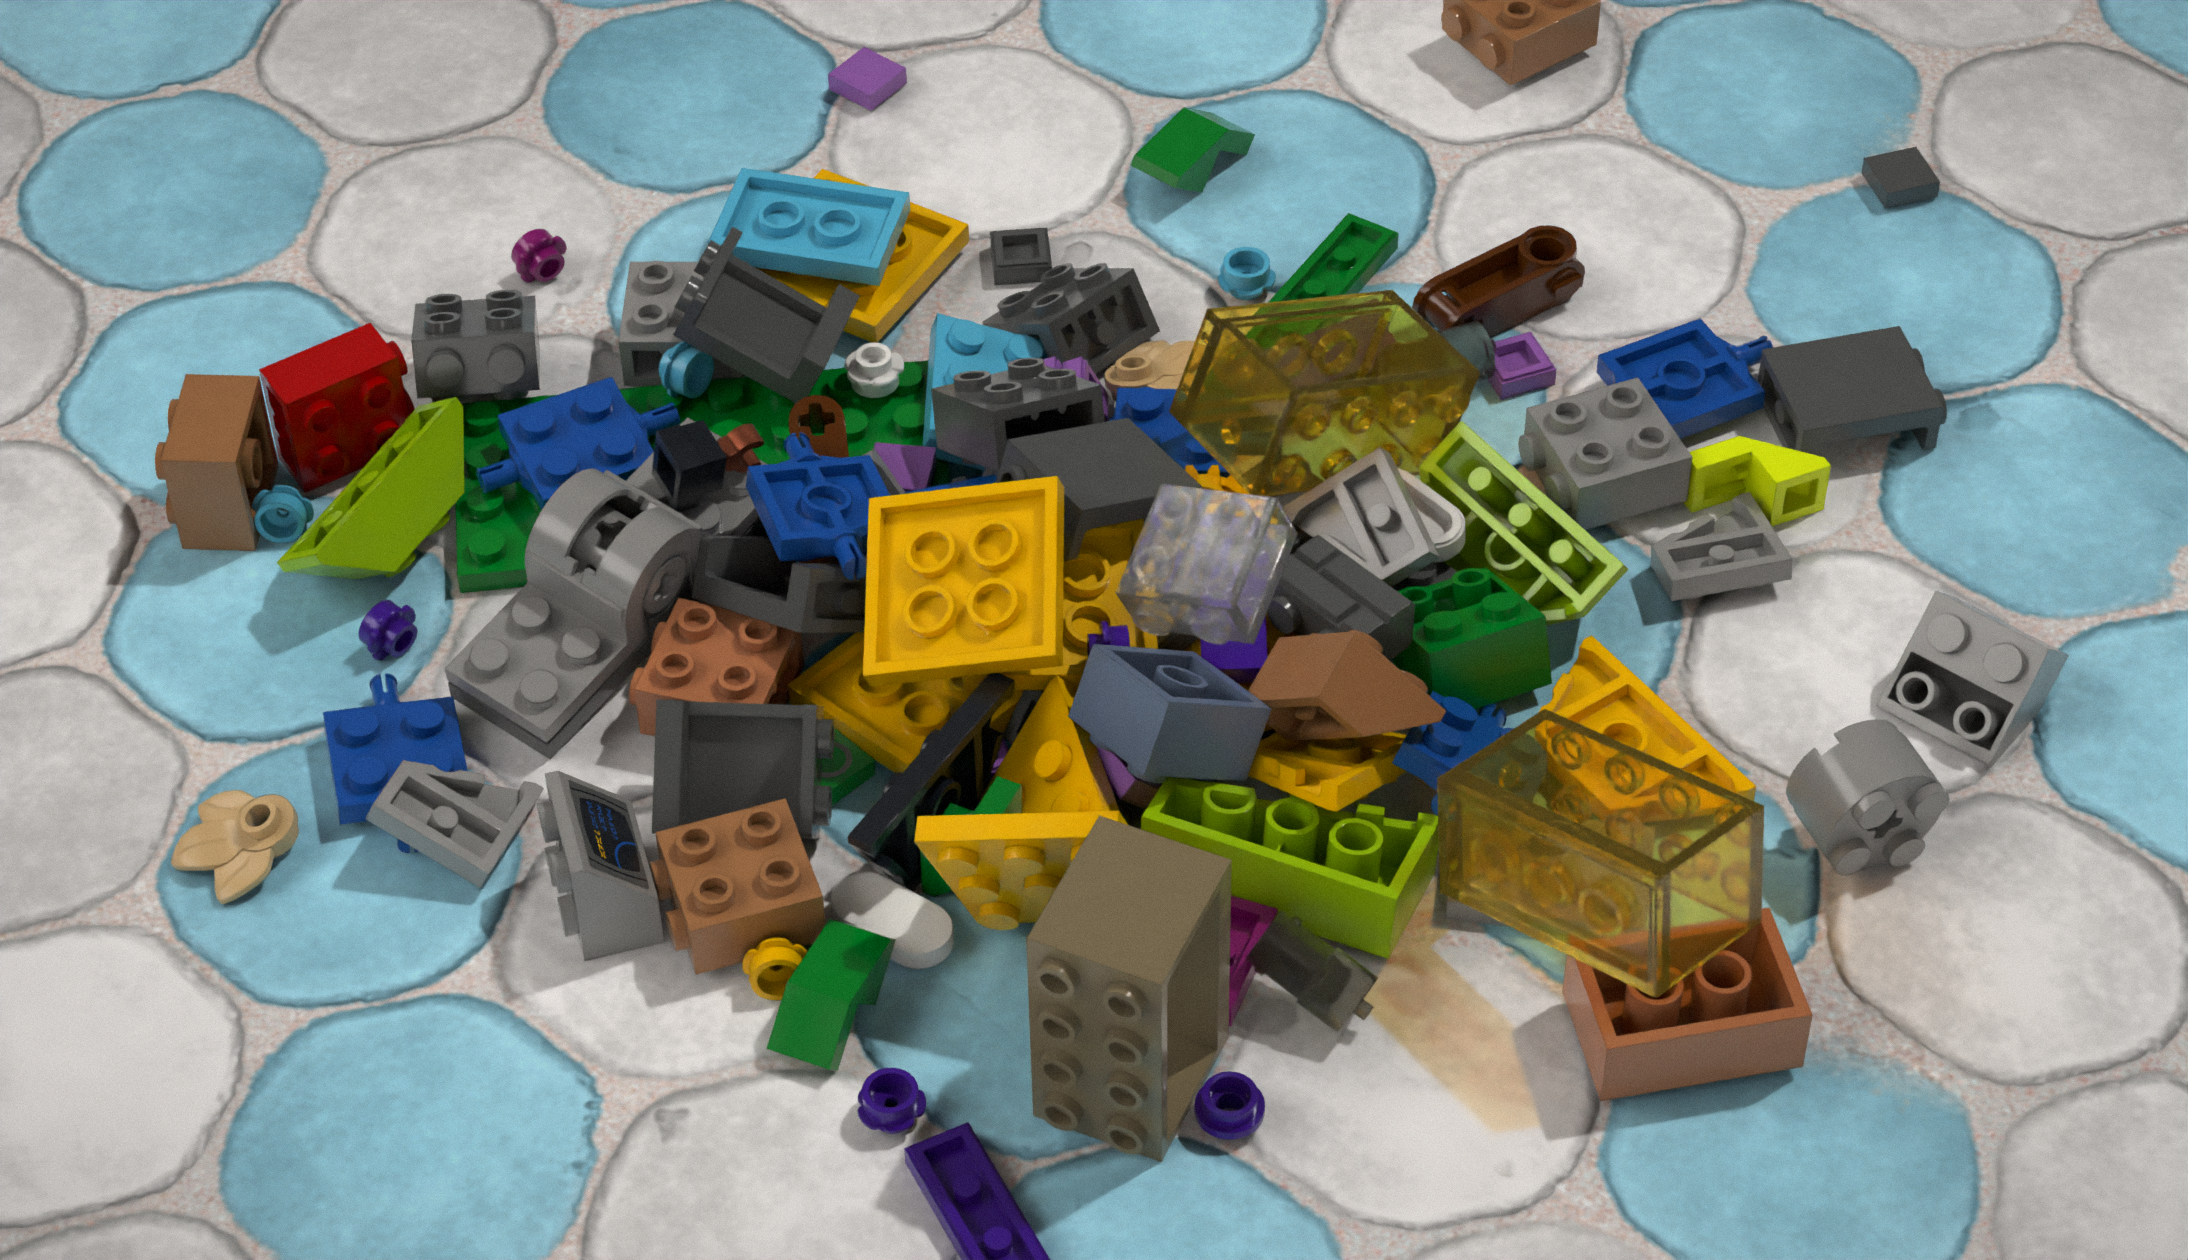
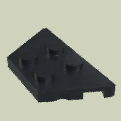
M1000 673L988 674L941 729H934L929 733L922 744L919 755L903 773L897 772L890 778L884 788L882 797L847 836L848 843L882 876L914 892L922 882L920 849L914 842L917 816L943 815L950 803L975 811L992 779V769L998 757L1003 733L990 728L992 715L1003 702L1012 698L1015 680Z

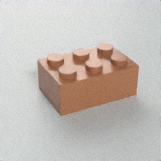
M1770 908L1568 940L1562 993L1600 1101L1803 1067L1813 1015Z

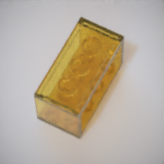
M1393 290L1207 309L1169 413L1253 498L1309 491L1379 447L1391 454L1398 469L1405 470L1413 476L1420 475L1419 466L1460 422L1463 413L1469 406L1470 396L1480 371Z
M1543 709L1437 778L1440 893L1654 998L1659 997L1761 922L1764 806L1547 709Z

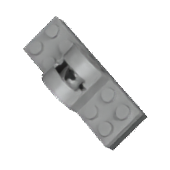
M687 417L680 424V426L690 424L695 421ZM711 431L716 441L721 438V436ZM654 452L626 481L608 470L603 473L592 468L582 470L566 480L547 501L529 535L525 550L527 584L445 667L450 695L459 703L551 760L651 653L654 631L659 622H667L677 599L699 601L691 597L701 538L705 535L760 536L765 531L746 489L747 472L725 471L722 489L700 495L699 507L682 512H677L673 509L651 474ZM760 460L761 465H767V463Z

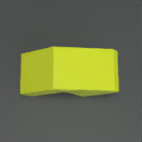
M1737 436L1689 452L1692 455V465L1687 501L1683 503L1691 513L1733 500L1736 496L1748 492L1752 494L1771 526L1824 510L1831 465L1825 457L1743 436Z

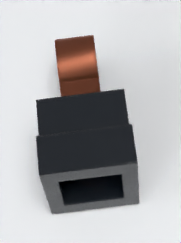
M704 420L683 426L678 424L656 431L651 474L673 509L677 512H682L699 507L700 495L722 489L725 471L735 470L736 472L745 473L748 466L761 465L753 448L761 447L765 442L753 424L738 426L717 441Z

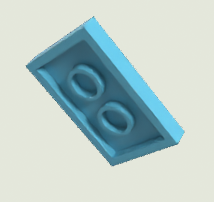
M741 168L708 244L712 240L722 245L730 229L734 227L743 233L732 253L735 257L748 262L753 267L880 286L909 215L910 196L909 192Z
M937 313L930 330L922 446L935 447L937 459L985 470L986 467L965 464L962 462L961 457L937 448L931 389L953 384V377L962 372L987 371L990 374L1008 370L1007 364L1013 360L1022 358L1046 359L1048 356L1041 340L1028 335L1016 334L977 324L970 320H962Z

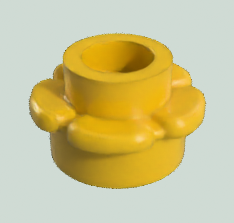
M768 938L759 943L756 949H750L745 954L742 961V969L745 974H749L751 987L758 996L768 1000H782L787 981L807 951L802 945H793L785 938Z

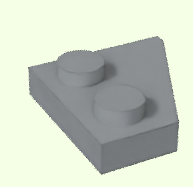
M1381 447L1280 508L1283 517L1313 538L1316 535L1321 536L1391 587L1440 558L1391 454Z
M1748 492L1733 498V511L1715 521L1714 517L1705 514L1689 523L1686 530L1672 533L1651 545L1650 566L1670 600L1676 601L1698 599L1709 594L1742 588H1758L1769 583L1791 580L1793 559L1752 494Z
M403 760L373 803L365 819L481 888L532 810L544 788L537 783L527 781L522 783L519 790L485 784V774L463 770L445 772L434 765Z

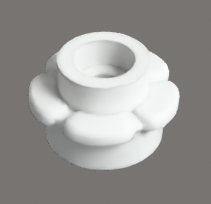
M873 342L864 344L856 351L850 353L845 360L844 366L848 371L847 378L856 393L868 398H880L891 394L898 387L899 373L904 371V360L899 353H891V350L886 345Z

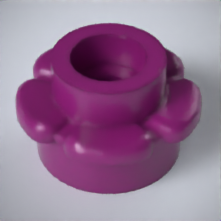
M534 229L524 234L515 243L511 258L516 265V271L521 274L523 281L527 283L534 280L547 282L554 279L562 271L565 264L562 255L565 254L567 246L561 237L555 236L553 238L545 229Z

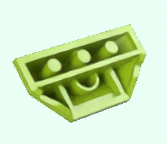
M457 397L419 405L415 408L394 435L383 444L297 542L278 560L277 564L283 572L361 579L382 574L386 577H392L411 565L416 558L414 553L416 547L425 537L434 534L449 521L450 514L448 511L464 494L463 405Z
M1463 421L1456 425L1419 466L1420 481L1457 507L1465 519L1466 539L1464 547L1456 556L1443 562L1457 572L1468 568L1482 569L1486 567L1543 613L1546 617V626L1585 617L1627 572L1628 568Z

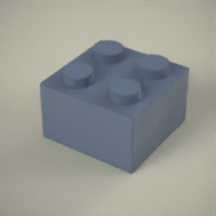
M1093 644L1068 717L1091 734L1089 740L1094 745L1113 752L1128 763L1127 770L1137 778L1152 783H1164L1166 777L1188 778L1216 783L1217 780L1246 781L1272 708L1196 652Z

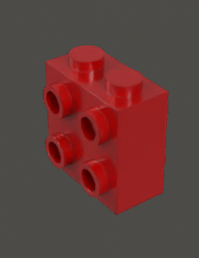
M371 323L259 369L278 458L304 493L362 469L415 410L409 394L403 387L401 376L406 375L408 369L400 348L394 341L386 343Z

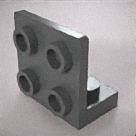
M1070 263L1056 266L1040 276L1042 283L1031 291L1018 292L1000 301L997 305L999 311L982 322L985 326L1016 334L1039 335L1048 358L1055 356L1062 364L1082 356L1095 374L1160 332L1134 268H1108L1106 263L1092 265L1087 268H1073V265Z

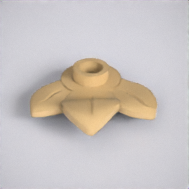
M1164 340L1142 343L1119 358L1115 365L1105 371V386L1108 390L1112 391V399L1115 402L1117 388L1207 389L1205 381L1195 373L1218 358L1217 350L1208 344L1198 341H1179L1172 345Z
M242 790L224 791L215 794L199 804L198 814L203 823L191 827L180 837L174 848L171 865L176 870L182 871L214 870L217 900L221 904L236 900L259 885L269 875L273 859L283 855L294 845L299 832L297 812L293 805L280 795L270 794L254 798Z

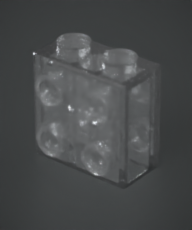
M1161 484L1115 593L1132 617L1134 624L1149 634L1166 636L1172 632L1197 636L1213 644H1225L1228 641L1254 644L1298 533L1280 502L1275 497Z

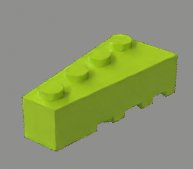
M1166 777L1165 782L1162 783L1141 817V830L1231 859V895L1277 908L1278 923L1389 959L1435 875L1442 815L1436 816L1435 814L1418 812L1417 822L1386 818L1384 817L1385 807L1359 803L1356 813L1336 812L1317 808L1315 804L1292 794L1290 798L1270 801L1257 799L1254 788L1188 778Z

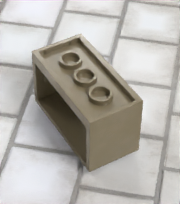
M1099 815L1026 938L1033 1116L1045 1120L1057 1129L1063 1131L1074 1130L1107 1142L1123 1153L1140 1154L1162 1162L1192 1107L1198 1091L1205 1083L1228 1040L1231 859Z

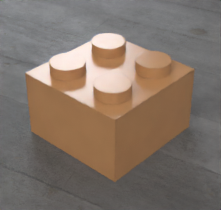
M186 374L179 399H172L169 404V433L166 442L158 443L155 453L157 478L165 480L168 489L166 498L168 522L177 525L182 549L256 551L260 533L254 523L256 512L252 508L253 500L260 491L272 490L279 465L260 377Z

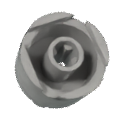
M1866 720L1849 725L1833 734L1839 744L1829 749L1822 756L1814 747L1801 759L1787 783L1786 795L1788 801L1836 873L1841 876L1863 871L1889 862L1894 867H1901L1914 861L1925 848V842L1922 838L1934 826L1950 800L1946 790L1907 737L1887 720Z

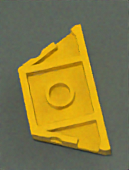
M1592 635L1583 640L1579 646L1578 659L1568 674L1563 673L1553 688L1552 700L1547 705L1541 707L1529 727V737L1533 739L1538 748L1548 752L1545 761L1606 818L1644 821L1747 808L1754 803L1756 785Z
M1057 675L1048 683L980 800L983 799L995 778L999 776L1022 785V813L1119 811L1097 747L1089 740L1091 734L1068 717L1077 692L1072 683Z
M1276 732L1260 741L1248 776L1324 809L1337 812L1356 800L1367 798L1370 792L1384 784L1395 782L1398 776L1407 772L1392 764L1407 735L1387 732L1367 737L1287 741Z

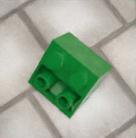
M1486 567L1482 569H1463L1456 572L1451 579L1426 587L1413 586L1398 591L1415 604L1413 640L1406 650L1392 660L1399 670L1409 672L1421 679L1428 687L1427 694L1429 696L1434 691L1443 697L1459 698L1469 703L1474 709L1552 684L1545 615Z

